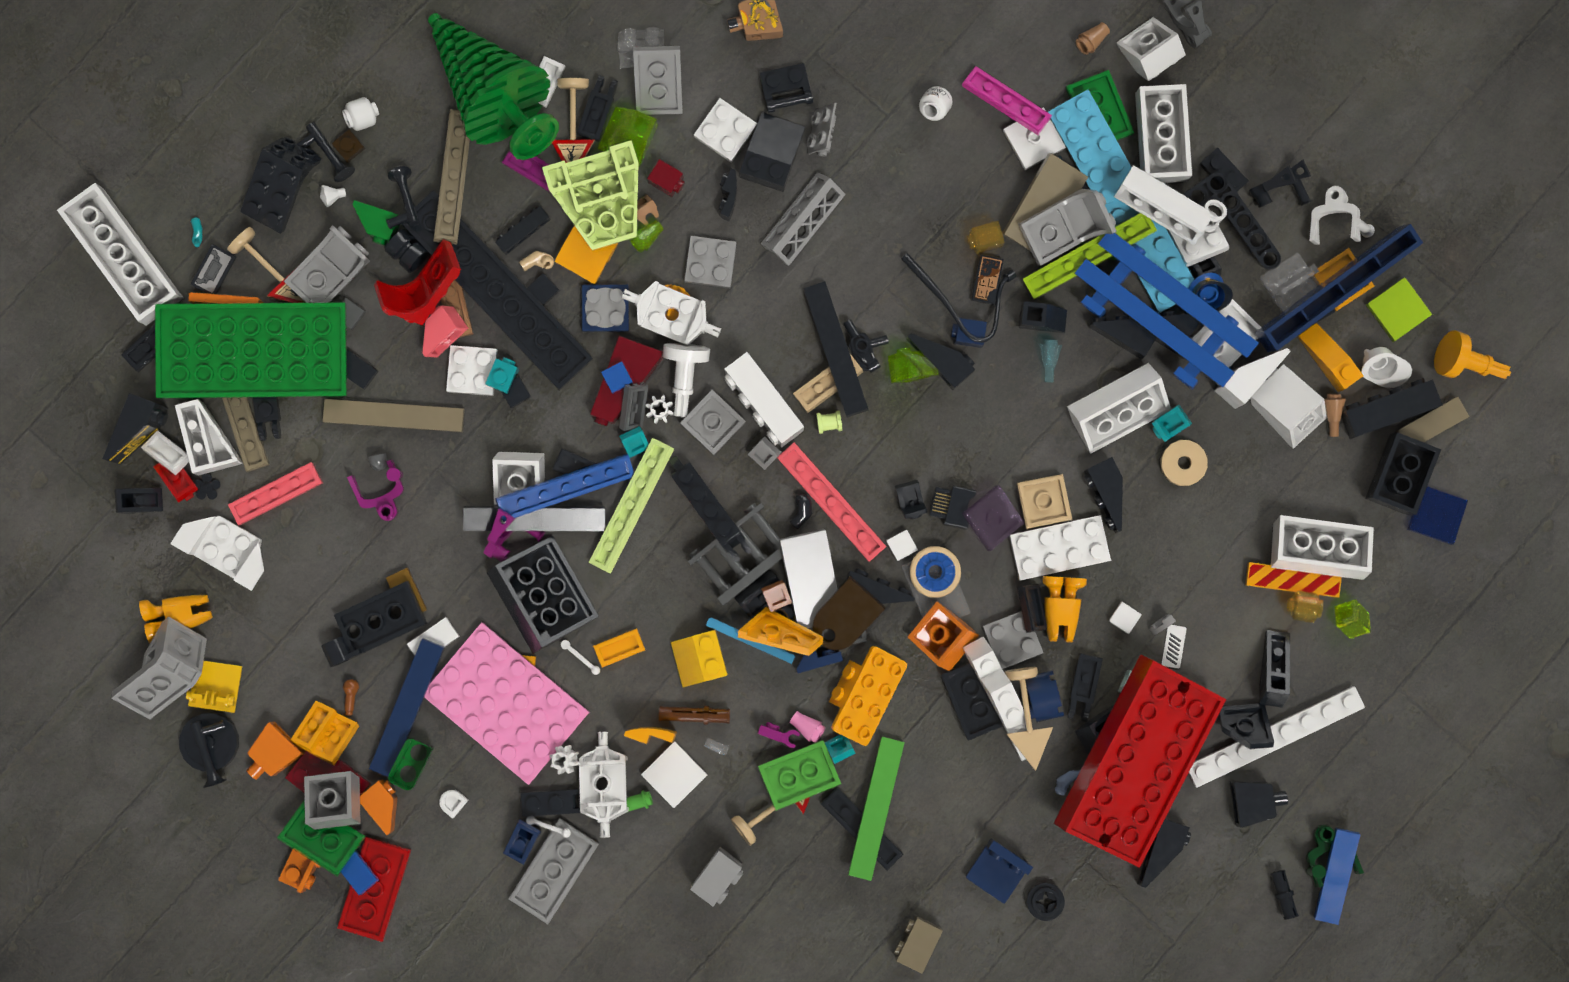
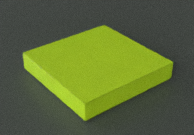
M1405 277L1366 304L1393 342L1432 315Z

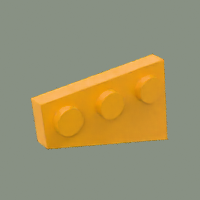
M767 607L738 630V638L807 656L811 655L823 644V636L775 611L770 612Z

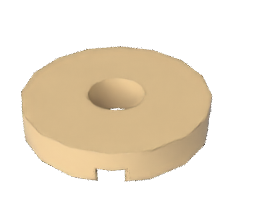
M1179 440L1171 443L1163 451L1160 459L1162 473H1164V476L1170 483L1178 486H1189L1197 483L1207 470L1205 451L1197 443L1190 440ZM1180 457L1189 459L1190 466L1188 469L1183 470L1178 466Z

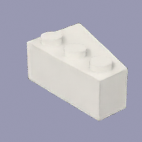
M197 399L175 405L193 474L202 475L243 464V461L204 402Z

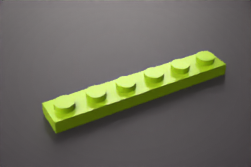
M1141 213L1115 227V234L1130 245L1157 232L1152 220ZM1105 234L1098 236L1023 278L1033 299H1037L1076 277L1075 272L1085 259L1096 266L1112 257L1109 252L1098 245Z

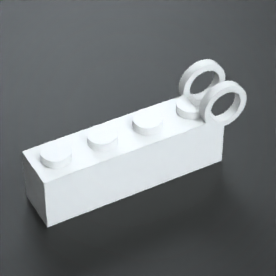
M1134 165L1114 196L1193 245L1204 231L1212 232L1216 230L1219 222L1227 215V209L1222 202L1209 200L1204 207L1200 206ZM1210 205L1219 207L1222 216L1218 217L1208 207ZM1209 221L1214 222V226L1209 227L1207 225Z

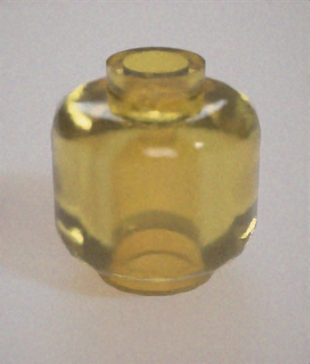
M1297 591L1293 598H1288L1287 611L1291 612V617L1295 621L1313 623L1322 616L1323 600H1320L1317 593Z

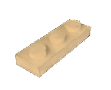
M850 354L857 376L863 373V369ZM830 367L793 393L807 413L837 392Z

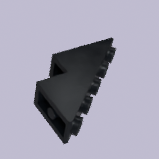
M1175 311L1161 313L1164 319L1189 338L1199 323L1198 320L1186 311L1180 315H1175ZM1128 315L1117 316L1112 321H1106L1105 317L1094 318L1089 327L1141 360L1147 355L1155 341L1178 354L1137 321L1129 319Z

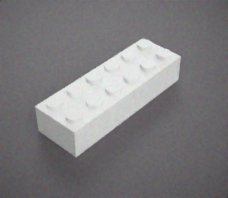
M96 183L92 184L57 210L138 322L147 326L155 320V304H177L184 299L101 186Z

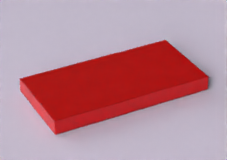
M365 837L360 856L378 877L379 881L362 895H358L350 885L337 929L380 942L384 941L412 850Z

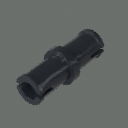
M1279 870L1270 873L1277 892L1275 897L1279 899L1284 920L1292 919L1299 916L1293 899L1294 891L1290 889L1286 871Z

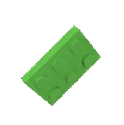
M824 740L758 766L775 811L841 785Z

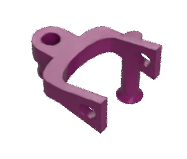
M393 460L386 461L389 467L386 476L388 480L395 481L396 485L393 490L381 497L364 499L355 476L347 477L360 507H376L378 515L385 521L396 518L398 509L394 499L403 493L404 486L401 482L403 472L396 468ZM386 507L390 509L389 516L384 513Z
M498 509L492 531L487 538L489 542L483 552L491 559L494 557L500 562L505 561L511 552L504 548L502 544L513 532L505 530L516 519L502 509ZM502 516L507 518L505 524L501 522ZM546 531L526 532L537 538L539 542Z

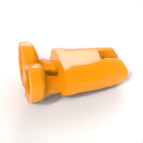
M1043 576L1042 582L1049 588L1050 597H1044L1049 641L1056 642L1059 625H1064L1065 642L1072 643L1081 607V599H1076V592L1078 589L1086 586L1087 579ZM1064 580L1065 597L1061 598V588Z
M190 595L162 599L161 606L153 605L148 600L139 601L140 613L144 621H151L165 616V619L170 617L191 629L213 618L211 611L192 614L191 607L209 602L207 595ZM163 621L150 622L144 625L149 643H151Z

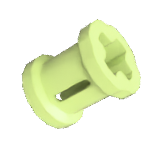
M840 410L825 415L816 413L819 434L827 430L838 429V431H842Z

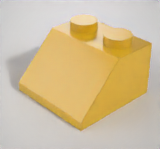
M716 630L671 642L682 687L728 675Z

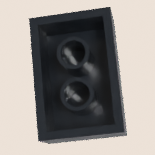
M1398 432L1390 434L1365 499L1408 516L1416 515L1441 449Z

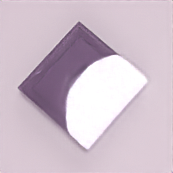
M996 485L962 513L987 551H992L1024 524V521L1000 485Z

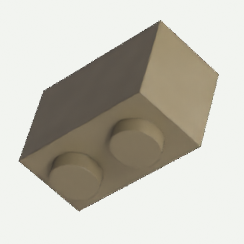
M915 916L914 920L910 919L904 930L907 935L903 942H898L894 954H896L895 959L897 962L922 974L943 930Z

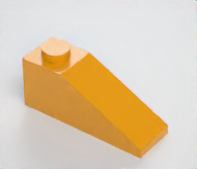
M1315 323L1297 336L1337 392L1345 390L1364 376L1350 356L1318 323Z

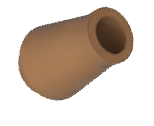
M1101 22L1099 25L1079 34L1076 40L1078 49L1086 55L1093 53L1110 33L1108 26Z

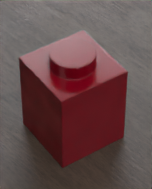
M660 159L647 178L650 185L670 197H673L675 192L679 194L685 184L683 173Z

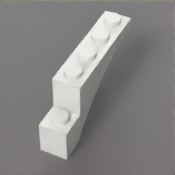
M981 637L964 646L963 650L992 702L1007 734L1027 731L1024 709L988 642L984 637ZM1012 742L1021 761L1025 760L1026 758Z

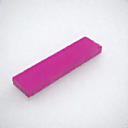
M977 66L974 67L962 84V87L1036 135L1040 134L1051 119V114Z

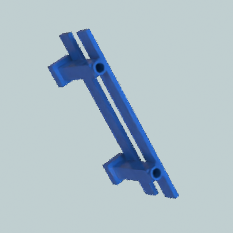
M1115 233L1105 234L1098 245L1120 262L1108 276L1089 260L1085 259L1075 272V275L1094 288L1096 292L1092 297L1086 295L1081 301L1082 305L1098 318H1101L1106 313L1104 306L1108 301H1111L1189 361L1184 369L1179 366L1174 372V376L1193 390L1198 384L1196 377L1202 371L1223 388L1235 372L1215 358V353L1226 342L1247 358L1259 342L1237 326L1239 322L1230 315L1224 317L1144 256L1146 252L1136 244L1131 246ZM1132 271L1213 332L1202 347L1121 286Z

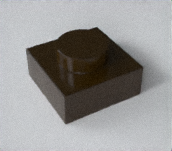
M350 130L346 131L332 143L347 163L365 149Z

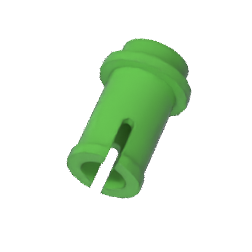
M642 790L640 794L627 797L629 811L643 807L648 809L650 805H653L649 791L645 792Z

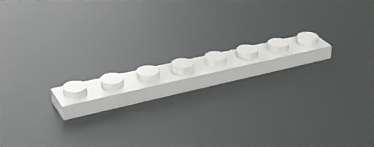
M1352 686L1270 725L1274 738V746L1272 748L1248 749L1236 741L1194 761L1189 771V776L1196 788L1364 709L1365 706L1355 686Z

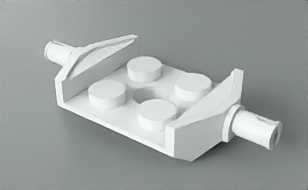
M657 281L642 294L638 295L625 289L622 299L633 302L637 306L638 326L687 346L701 333L706 332L718 338L722 328L708 324L706 321L705 301H700L663 286ZM672 308L679 312L678 318L674 321L668 320L665 316L666 311Z
M598 732V747L579 758L580 813L598 820V823H600V838H609V823L611 820L629 811L626 794V760H628V757L609 749L608 732ZM601 777H605L608 781V785L604 790H598L596 786L597 780Z

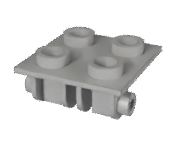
M837 103L818 108L811 117L812 131L807 139V154L818 152L819 156L826 157L827 153H830L832 142L830 140L833 138L831 133L834 132L832 128L835 126Z

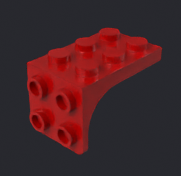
M444 239L441 241L427 264L413 281L398 286L376 281L374 287L384 313L390 316L395 315L409 323H417L423 326L429 315L434 313L440 299L447 294L451 283L460 274L461 268L451 242Z

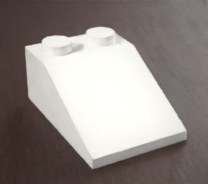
M1286 348L1234 370L1235 374L1223 388L1219 385L1214 391L1235 409L1244 405L1291 351Z

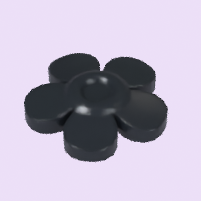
M203 474L202 481H194L196 487L201 489L197 491L196 497L203 500L207 494L210 500L217 497L215 490L221 487L219 480L211 482L212 476L210 474Z

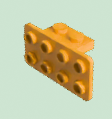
M876 646L870 648L862 666L849 660L829 700L830 703L840 707L831 726L832 730L863 746H867L907 668V663Z

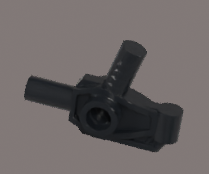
M851 319L843 323L851 336L849 349L863 371H869L870 373L879 369L881 366L876 360L872 348L889 344L887 335L869 339L866 333L858 332Z

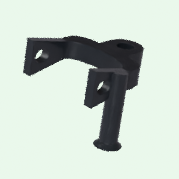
M1304 159L1292 168H1290V165L1270 180L1249 190L1252 198L1256 199L1259 208L1273 202L1268 191L1293 184L1301 206L1313 201L1310 200L1301 181L1302 178L1311 176ZM1302 167L1304 173L1298 174L1297 169Z

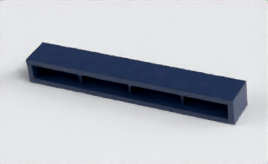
M1411 224L1399 226L1256 331L1255 335L1267 352L1278 351L1423 244V241Z

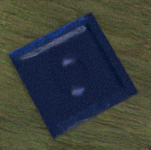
M1427 487L1416 515H1412L1407 530L1454 545L1468 500Z

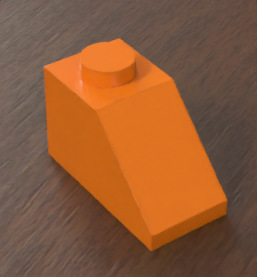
M382 779L360 796V804L382 831L389 835L395 828L398 797L395 795V787L388 780L385 782Z

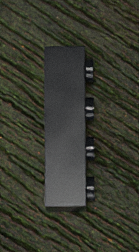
M541 206L533 208L530 211L531 214L527 217H522L516 226L512 225L505 235L501 234L497 238L495 243L505 255L509 254L551 220Z

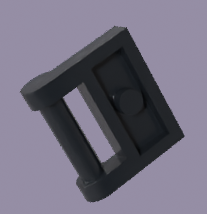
M804 63L759 73L768 113L775 112V109L802 103H806V105L813 103ZM803 89L804 94L777 100L772 99V95Z

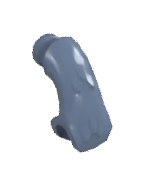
M1081 770L1068 771L1056 779L1055 793L1065 795L1067 788L1076 780Z

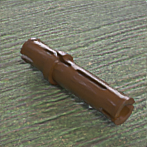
M660 706L659 721L703 722L704 725H708L709 722L730 724V709L709 708V706H704V708Z

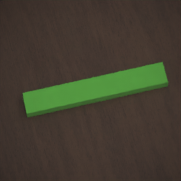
M886 737L880 738L848 871L849 876L872 880L905 742Z

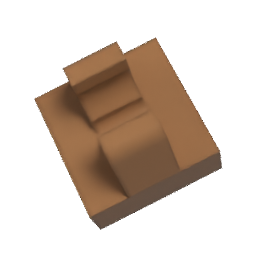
M647 194L637 201V219L644 225L649 224L646 220L648 213H652L655 218L659 217L656 204Z

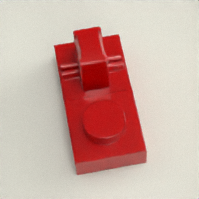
M160 463L153 466L178 503L183 499L188 501L193 498V493L199 490L184 468L177 475H174Z

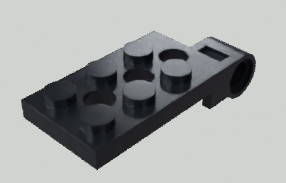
M409 581L403 582L335 614L334 617L343 636L321 645L331 668L426 625L427 621ZM395 605L401 609V616L398 619L393 618L391 615V609ZM373 615L378 616L381 620L378 628H373L370 624V619ZM352 625H356L360 629V634L357 638L350 635V627Z

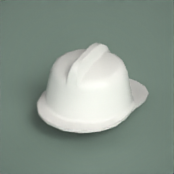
M1386 347L1364 350L1365 356L1361 373L1365 379L1385 388H1395L1403 385L1412 374L1410 363L1393 354Z

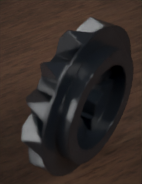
M1046 882L1035 885L1029 891L1026 901L1029 912L1035 918L1042 921H1050L1057 918L1062 913L1065 905L1062 891L1054 884ZM1044 892H1046L1048 899L1055 901L1047 905L1046 912L1043 904L1036 902L1043 899Z

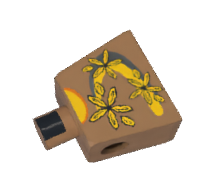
M745 0L738 4L739 16L727 19L730 33L743 30L747 41L783 37V29L775 0Z

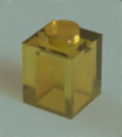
M999 221L973 227L970 230V235L967 236L970 249L974 248L976 254L1003 247L1005 243Z

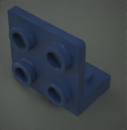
M991 838L967 873L966 878L1000 902L1006 903L1024 874L1029 875L1033 867Z

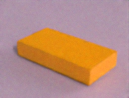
M637 628L593 646L602 668L646 650Z

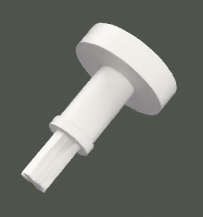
M682 343L664 344L663 357L676 361L675 380L672 392L676 394L674 416H687L689 395L693 394L695 363L708 362L710 348L689 344L688 346Z

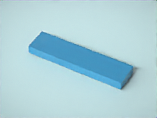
M708 619L706 626L792 664L795 658L793 654L780 648L738 638V629L716 619Z

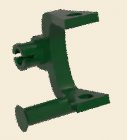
M1327 825L1316 827L1313 834L1317 847L1312 848L1306 854L1309 864L1306 873L1312 876L1315 887L1324 886L1321 879L1326 875L1325 867L1316 865L1315 860L1323 853L1330 851L1332 841L1335 838L1334 830ZM1324 831L1327 832V837H1326V838L1323 837V832H1324ZM1356 854L1353 863L1355 874H1363L1364 871Z

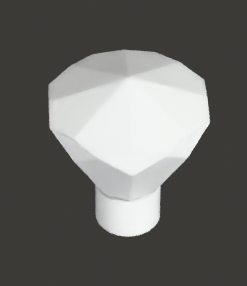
M325 185L321 186L320 198L326 207L331 206L337 199L346 197L345 188L335 189Z

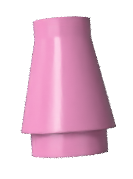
M798 711L789 722L809 742L813 741L814 743L820 739L826 729L822 722L803 715Z

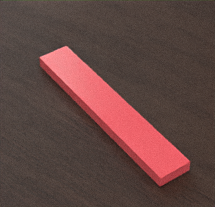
M795 442L777 457L868 562L887 547Z

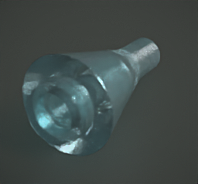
M1045 339L1044 344H1039L1045 367L1044 382H1054V367L1057 365L1062 345L1058 344V340Z

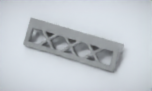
M817 172L762 241L761 245L773 252L789 266L846 194L831 178ZM832 188L836 195L831 201L826 202V194ZM820 207V215L817 219H812V212L815 208ZM806 225L805 234L802 237H798V229ZM792 243L790 253L785 256L781 251L787 244Z

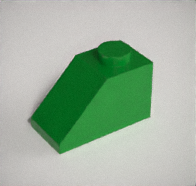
M354 200L353 206L367 234L373 238L372 242L385 246L398 232L400 226L399 224L390 229L386 219L396 217L398 214Z

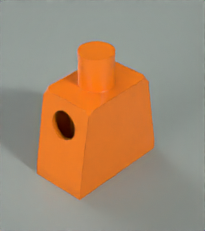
M275 721L269 722L247 753L255 762L246 771L255 780L264 772L269 776H275L303 756L306 751L290 740L291 737Z

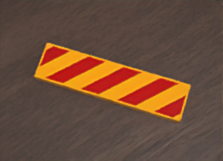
M1248 562L1245 586L1339 598L1342 577L1271 568V565Z

